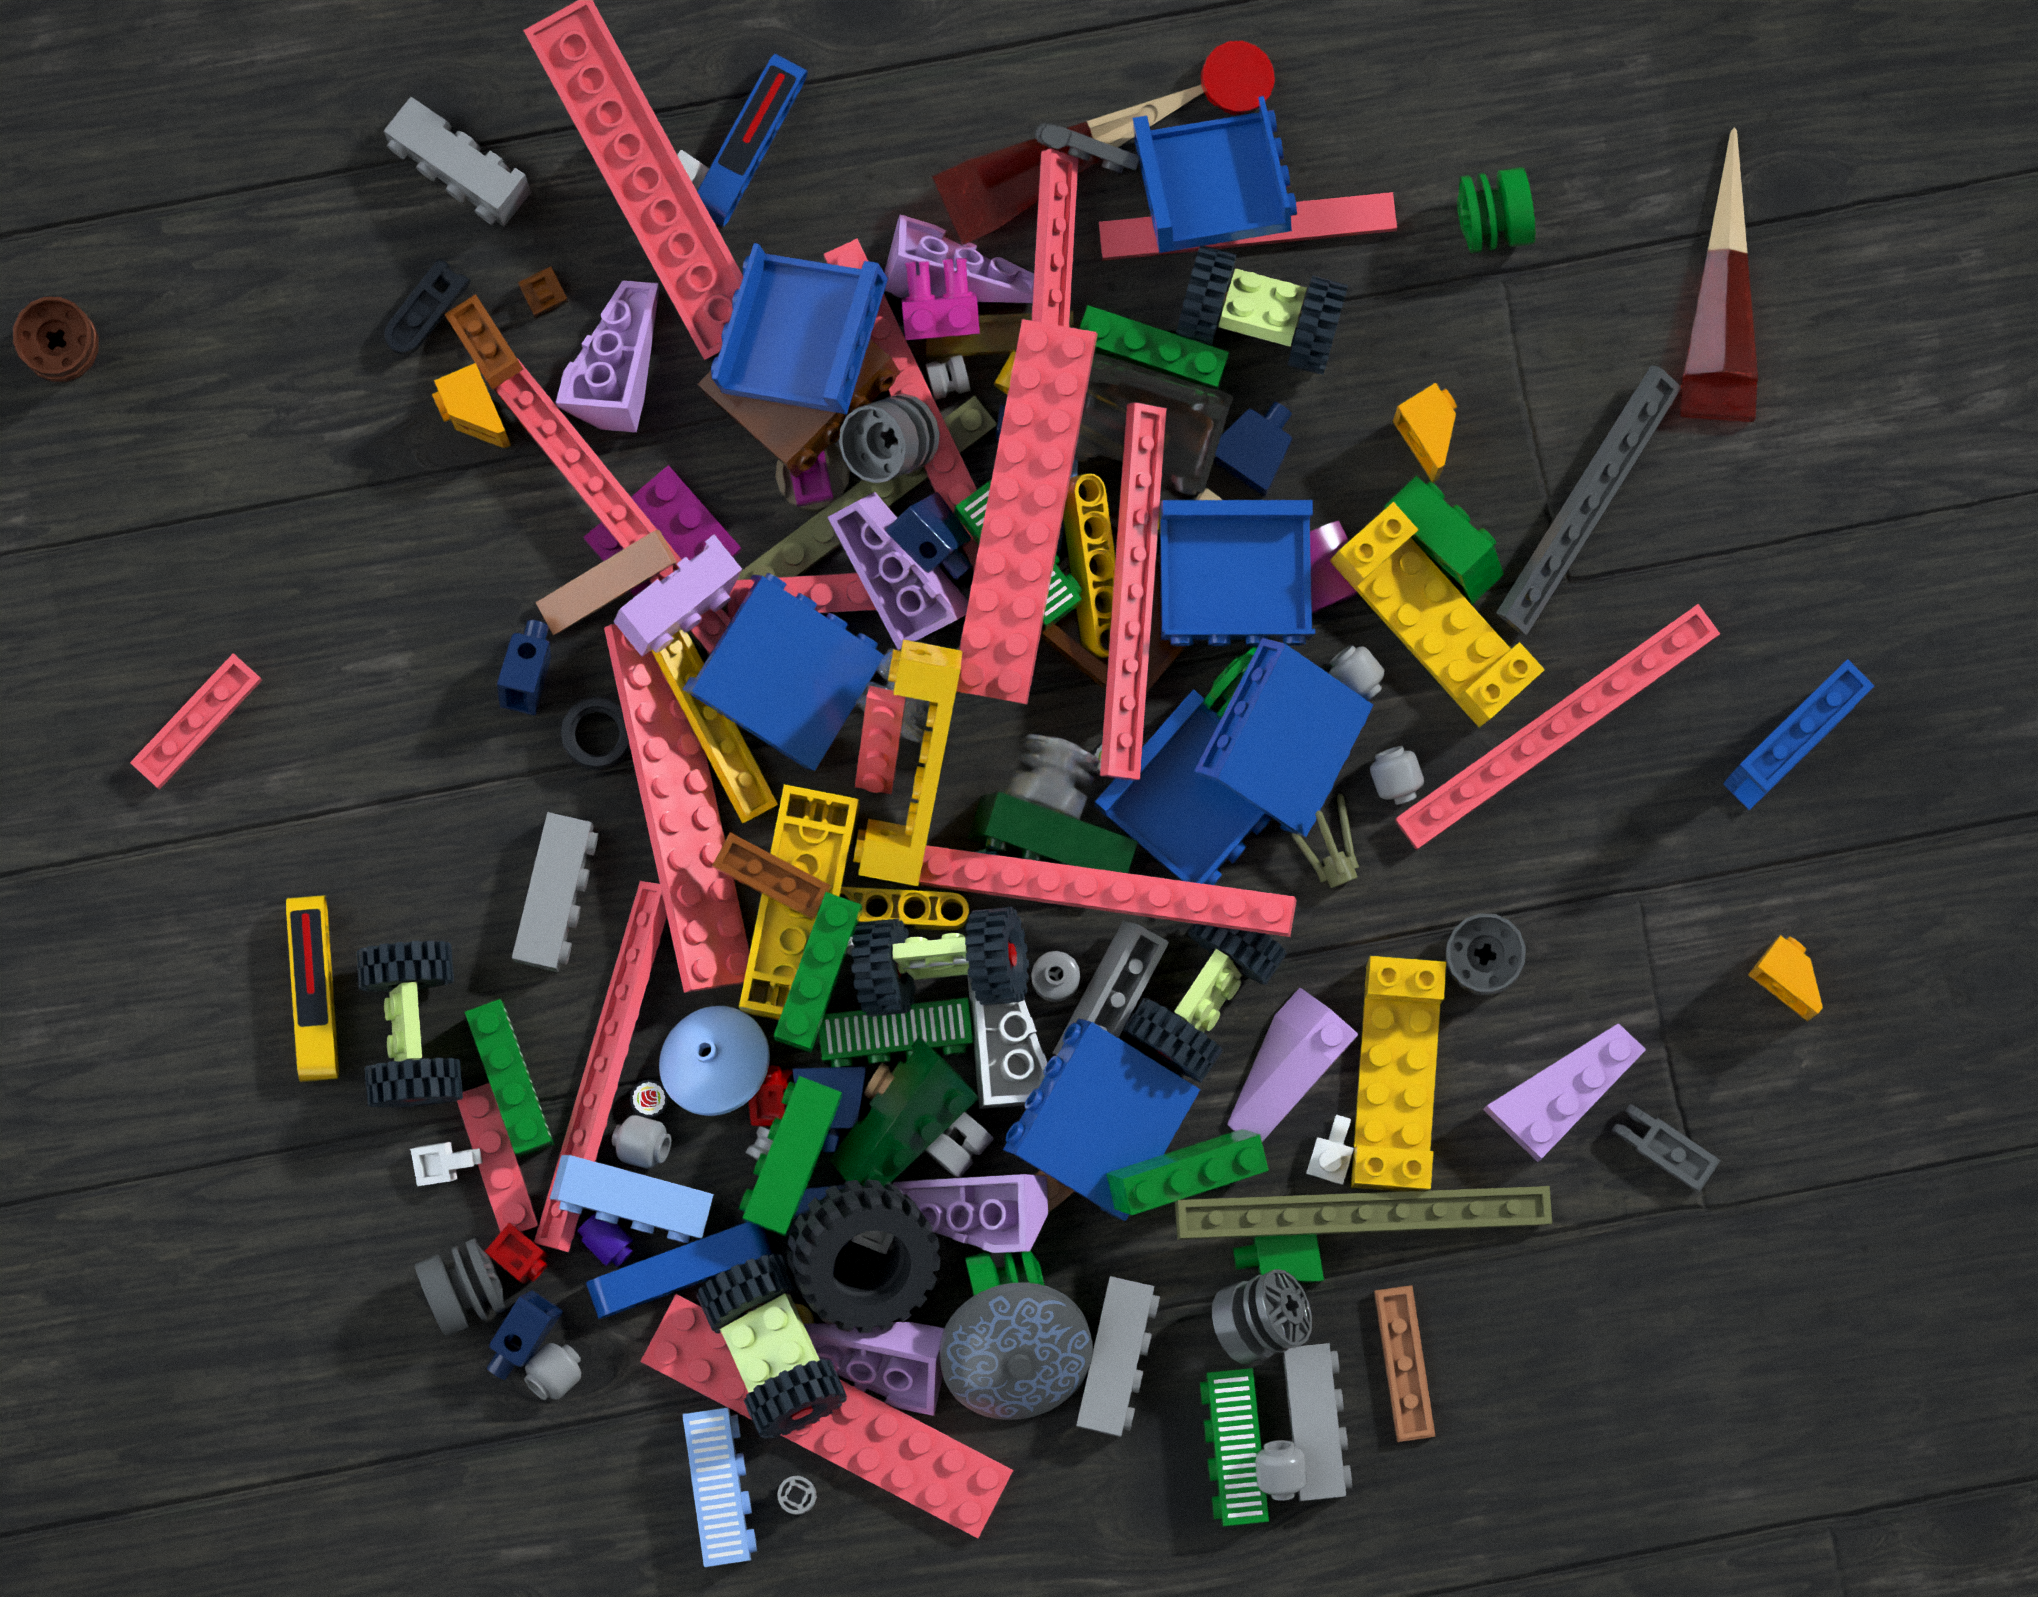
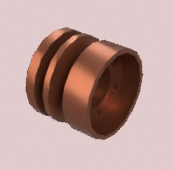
M43 297L30 302L19 313L13 327V343L18 356L37 376L51 382H69L81 377L93 366L97 357L99 336L93 322L74 302L62 297ZM54 336L57 338L63 336L66 346L64 348L59 346L54 348L51 339Z

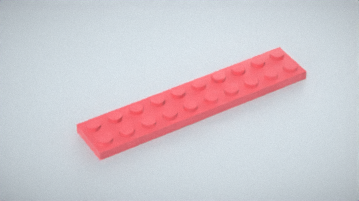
M577 0L523 31L703 359L706 360L721 350L722 331L724 325L730 321L733 311V295L737 289H740L743 275L593 0Z
M1022 319L959 648L962 651V660L956 692L1026 705L1028 703L1098 335L1096 332Z
M610 624L604 630L683 991L686 993L744 984L750 951L734 879L712 867L725 843L706 753L652 651L641 656L617 625Z
M676 1294L640 1362L752 1420L744 1403V1399L749 1392L722 1332L715 1333V1331H712L702 1307ZM842 1380L840 1382L847 1395V1400L841 1403L842 1406L840 1408L832 1410L833 1413L827 1417H821L820 1421L806 1425L804 1429L799 1431L796 1429L790 1434L783 1436L976 1538H979L1013 1472L1012 1469Z

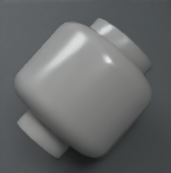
M1349 645L1329 662L1332 666L1329 674L1366 700L1371 699L1382 689L1379 682L1384 676V669L1366 647L1355 648L1353 645Z
M1397 746L1376 754V761L1371 765L1370 773L1379 797L1388 800L1394 799L1395 804H1402L1417 797L1415 791L1424 784V777L1415 753L1407 750L1404 751L1403 746Z
M1060 951L1047 952L1040 956L1033 965L1031 972L1032 986L1036 993L1044 1000L1051 1002L1064 1001L1071 997L1078 988L1080 981L1079 966L1067 953ZM1057 968L1056 972H1051L1050 970ZM1062 971V972H1063V977H1062V979L1060 980L1058 975H1059L1060 972ZM1049 976L1054 977L1056 981L1051 980Z
M633 1115L628 1117L622 1125L618 1124L612 1136V1145L616 1147L617 1157L621 1162L651 1169L658 1163H663L666 1160L670 1151L671 1136L667 1133L662 1122Z
M554 1343L546 1344L526 1363L525 1371L527 1376L524 1380L539 1398L543 1400L547 1398L553 1400L560 1399L581 1379V1370L578 1366L581 1359L576 1351L567 1344L563 1347Z
M1278 1440L1264 1445V1449L1257 1454L1255 1460L1258 1488L1262 1492L1270 1494L1274 1500L1292 1499L1295 1496L1294 1493L1300 1491L1306 1485L1304 1453L1290 1441Z

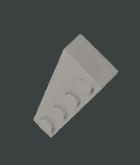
M410 97L384 130L385 136L389 141L387 147L402 159H405L408 155L418 163L416 166L417 170L431 181H434L437 177L448 186L445 190L459 202L463 203L467 199L477 207L475 213L487 223L492 225L496 221L505 227L531 194L526 175L517 168H514L510 173L511 170L503 163L502 158L492 151L487 152L484 156L480 153L481 147L473 138L461 131L453 134L450 131L452 126L445 119Z

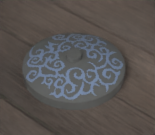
M1019 1282L989 1288L966 1301L956 1310L946 1324L939 1346L942 1374L953 1396L965 1407L980 1415L1002 1420L1034 1417L1062 1404L1082 1384L1090 1368L1093 1353L1092 1339L1087 1321L1082 1311L1070 1298L1048 1286Z

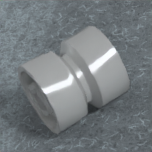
M964 1112L925 1151L956 1178H961L973 1164L971 1158L973 1154L981 1155L994 1138ZM961 1136L965 1138L962 1146L955 1142Z

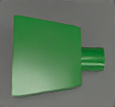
M1317 1235L1253 1237L1254 1244L1233 1247L1236 1270L1258 1267L1259 1275H1263L1268 1271L1279 1269L1285 1270L1294 1276L1298 1283H1322L1324 1281Z

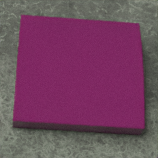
M1339 520L1310 531L1312 614L1358 594L1329 561L1349 542Z

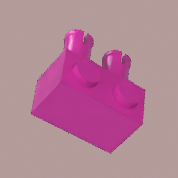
M956 258L957 271H954L953 259L942 260L946 293H943V296L931 294L929 261H919L920 274H916L915 262L905 263L909 296L901 299L905 340L980 334L976 293L968 291L967 258Z

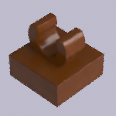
M551 266L518 282L535 318L568 302Z

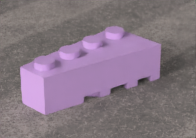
M876 492L828 516L834 531L898 650L901 649L903 640L915 642L966 615L968 600L939 567L930 573L925 572L887 534L885 529L897 517Z
M1618 1023L1488 1104L1483 1110L1538 1162L1646 1049Z

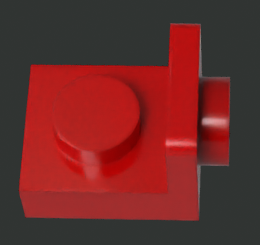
M769 1066L763 1084L749 1100L752 1126H772L775 1117L782 1119L787 1105L781 1102L789 1082H792L794 1079L793 1070H781L779 1066Z
M510 1222L485 1250L491 1258L523 1284L529 1279L532 1282L535 1281L547 1267L544 1261L549 1255Z

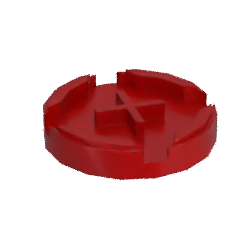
M1228 41L1217 46L1206 58L1201 71V86L1208 101L1231 115H1244L1259 109L1258 97L1264 96L1266 101L1270 97L1275 83L1274 68L1268 56L1256 45L1245 41Z

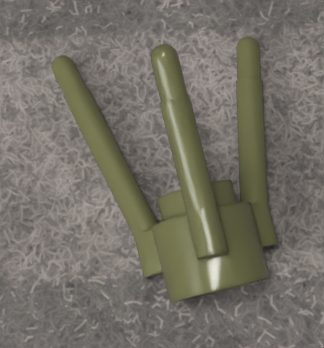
M1342 794L1337 795V803L1346 856L1344 851L1338 853L1322 811H1317L1315 816L1330 853L1329 857L1323 859L1324 867L1302 837L1292 833V838L1316 870L1320 882L1327 880L1330 888L1358 878L1355 869L1359 865L1354 855L1347 809Z

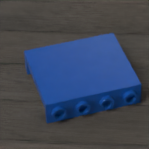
M1264 96L1258 97V113L1150 130L1147 116L1133 118L1134 141L1138 158H1140L1139 164L1159 253L1292 231L1291 216L1297 215L1294 193L1287 194L1286 188L1290 187L1289 171L1287 165H1280L1279 160L1284 159L1282 142L1280 137L1274 138L1273 132H1277L1274 110L1267 111Z
M754 243L750 256H747L743 263V279L740 289H737L733 295V311L729 323L724 325L722 331V347L719 356L714 358L711 366L712 380L724 394L847 414L888 281L880 265L875 262L864 261L862 269L770 255L766 254L759 244Z
M1163 500L1159 506L1161 640H1171L1172 646L1193 645V640H1208L1209 646L1231 645V640H1246L1247 646H1259L1262 638L1283 640V643L1288 646L1305 645V640H1310L1315 635V629H1312L1310 518L1313 515V500Z
M767 573L765 577L752 575L750 580L754 584L697 677H690L682 690L802 767L815 771L885 655L876 650L878 643L868 636L859 633L856 637L845 630L848 624L831 613H828L827 617L814 610L817 603L801 593L794 597L785 591L784 588L787 584L770 573Z
M1262 638L1195 772L1206 779L1221 783L1281 823L1280 828L1282 830L1307 837L1311 827L1316 822L1315 813L1321 810L1328 794L1331 792L1344 762L1349 757L1350 750L1367 721L1373 704L1287 644Z
M1847 659L1733 771L1723 785L1750 810L1855 707L1874 685Z
M1193 689L1142 747L1140 780L1131 781L1115 778L1095 801L1094 807L1131 839L1138 841L1137 844L1180 881L1215 885L1222 876L1218 869L1227 859L1233 864L1247 848L1242 843L1251 832L1258 835L1272 818L1221 783L1206 779L1195 772L1220 719L1217 717V713L1212 709L1209 710L1203 704L1205 699Z
M1078 1018L1076 1023H1072L1065 1031L1063 1036L1064 1044L1058 1055L1053 1056L1045 1066V1077L1039 1088L1034 1089L1025 1102L1026 1110L1020 1121L1015 1122L1006 1135L1007 1143L1003 1150L1016 1155L1085 1197L1112 1217L1126 1221L1129 1214L1114 1208L1106 1173L1163 1155L1201 1089L1095 1023Z

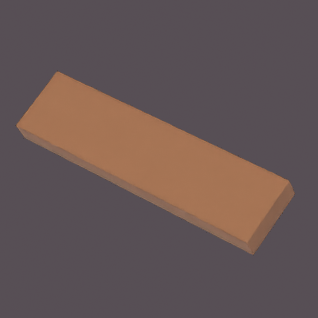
M655 530L537 601L536 604L552 634L556 635L676 564L677 561L660 530Z
M1411 1285L1374 1291L1396 1440L1397 1442L1435 1437L1413 1287Z

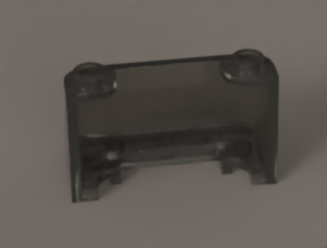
M1094 354L1074 459L1088 462L1089 457H1097L1099 454L1123 462L1127 404L1141 403L1167 408L1162 474L1170 476L1169 480L1175 483L1174 489L1189 495H1195L1196 491L1204 493L1232 405L1233 396L1211 387L1123 360Z

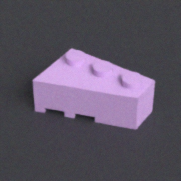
M712 535L705 541L706 546L703 552L690 561L687 557L683 558L677 563L679 568L661 581L657 579L620 608L614 623L641 656H644L652 649L655 653L660 652L673 641L672 635L681 629L684 633L690 631L701 622L702 614L709 609L717 612L731 600L729 594L742 568L715 535Z

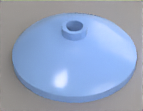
M711 1006L699 1009L683 1018L671 1030L663 1044L659 1060V1071L663 1086L669 1096L679 1106L694 1114L716 1116L734 1111L747 1103L757 1093L766 1078L770 1062L768 1041L757 1022L741 1010L728 1006ZM711 1047L710 1054L702 1057L703 1050Z

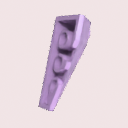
M904 215L899 216L885 268V275L888 281L884 291L891 292L900 298L909 296L905 263L915 262L916 274H920L919 261H929L931 294L943 296L942 294L946 293L942 260L953 259L954 271H957L956 258H967L968 291L976 293L977 302L1033 303V273L1001 257H995L992 260L984 257L976 251L977 245L966 241L962 246L944 237L946 230L934 224Z
M621 282L602 311V319L592 335H587L582 342L583 349L575 361L569 362L565 368L556 400L558 408L600 430L637 432L648 376L660 289L658 283Z
M1299 988L1275 1014L1227 1125L1234 1132L1244 1129L1260 1134L1263 1142L1356 1039L1358 1033L1330 1008Z
M1020 1174L893 1182V1185L897 1186L903 1195L907 1194L915 1202L933 1227V1232L962 1243L980 1247L992 1253L1030 1251L1048 1215L1047 1176Z
M892 1322L893 1327L881 1331L879 1326L872 1327L873 1331L871 1333H859L855 1326H853L852 1331L847 1332L838 1329L835 1323L830 1325L827 1323L804 1324L819 1359L830 1360L837 1375L854 1382L853 1387L865 1392L866 1388L886 1397L885 1403L895 1408L934 1416L943 1377L939 1360V1346L944 1328L914 1322Z

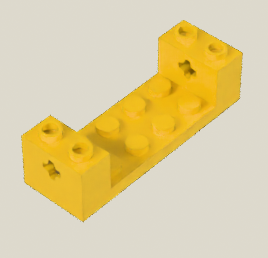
M1393 502L1345 544L1329 561L1480 728L1545 669L1520 642L1512 649L1504 642L1414 542L1411 537L1419 529Z
M903 640L901 651L893 649L888 681L895 683L893 694L930 701L926 726L932 727V731L924 730L919 763H925V767L917 766L912 799H917L918 803L910 802L906 826L868 819L866 830L859 829L853 862L860 863L858 875L914 886L919 884L961 669V650Z
M784 784L770 854L831 885L828 893L840 897L850 843L853 844L860 809L859 799ZM762 894L739 1008L742 1012L776 1020L780 1019L816 917L814 920H811Z
M1370 956L1367 961L1351 1177L1352 1188L1403 1192L1429 1191L1431 1189L1433 1151H1430L1439 1015L1440 1004L1444 1000L1446 962Z

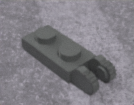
M1044 122L1034 129L1035 139L1040 144L1055 149L1068 146L1070 147L1069 155L1085 161H1089L1090 155L1103 160L1101 167L1120 174L1123 173L1124 168L1136 170L1140 159L1138 155L1064 127L1056 126V124L1052 125Z
M1629 1104L1625 1110L1629 1117L1650 1129L1643 1139L1624 1125L1616 1124L1612 1132L1636 1147V1151L1699 1193L1721 1160L1659 1118L1655 1120L1639 1108Z

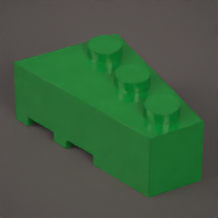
M1415 476L1384 507L1386 509L1394 502L1419 529L1411 538L1424 553L1428 554L1442 567L1441 572L1448 579L1452 576L1463 586L1465 591L1464 597L1473 605L1504 575L1494 547L1497 543L1484 528L1475 529L1469 523L1471 521L1470 517L1461 507L1456 504L1451 507L1443 500L1445 498L1444 494L1434 483L1430 481L1425 484L1420 478Z

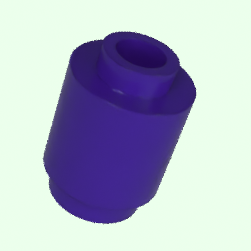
M594 1213L577 1231L583 1237L581 1242L606 1267L611 1263L618 1267L633 1253V1250L629 1247L633 1239L618 1224L595 1219L596 1213Z

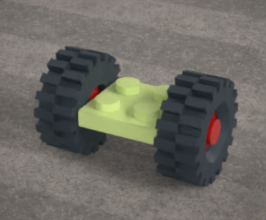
M1200 246L1188 284L1176 335L1212 345L1217 327L1291 347L1295 329L1298 327L1288 366L1324 375L1348 285L1312 275L1303 310L1300 312L1307 290L1306 287L1236 268L1230 284L1236 254L1207 246Z
M1013 907L972 911V914L968 917L969 923L966 926L968 937L958 933H949L942 935V939L928 940L923 937L908 938V930L904 928L903 921H899V919L858 923L859 926L855 928L856 935H853L852 939L854 948L851 949V956L854 958V964H852V973H855L854 987L858 989L857 998L859 1003L862 1002L861 1009L863 1012H866L868 1017L910 1012L911 1005L914 1004L913 994L916 992L914 979L968 975L969 978L971 977L972 991H975V998L977 1001H980L982 1006L1023 1001L1025 998L1024 994L1027 993L1026 983L1029 980L1027 973L1029 960L1026 959L1028 949L1027 943H1024L1025 932L1024 928H1021L1022 921L1020 916H1017V911Z
M1193 924L1188 931V935L1198 945L1208 950L1212 956L1174 1011V1014L1167 1008L1145 998L1124 1027L1123 1032L1150 1054L1155 1055L1173 1069L1202 1083L1223 1051L1204 1032L1205 1030L1210 1031L1220 1017L1219 1009L1225 1000L1232 999L1237 993L1241 984L1239 980L1242 976L1241 974L1260 984L1267 985L1287 954L1285 948L1281 947L1268 934Z
M445 941L395 942L394 944L386 943L379 944V946H367V948L357 950L359 989L362 991L389 992L390 998H385L384 1011L386 1020H391L392 1035L387 1037V1051L389 1058H394V1061L365 1067L367 1106L374 1108H400L405 1106L443 1104L461 1100L463 1093L459 1059H421L422 1047L417 989L434 988L453 983L451 944Z
M772 1254L769 1257L768 1255L760 1256L757 1260H754V1258L747 1260L743 1265L739 1266L737 1264L731 1267V1270L728 1272H721L717 1275L718 1278L710 1279L705 1283L706 1286L698 1290L697 1298L708 1323L715 1333L722 1332L749 1392L744 1399V1403L760 1437L764 1439L768 1437L776 1438L780 1434L784 1436L790 1434L793 1430L797 1429L799 1431L804 1429L806 1425L814 1424L820 1421L821 1417H827L832 1414V1410L840 1408L842 1406L841 1403L847 1400V1395L832 1362L819 1359L793 1301H795L794 1298L798 1297V1292L800 1291L792 1278L793 1276L784 1256Z

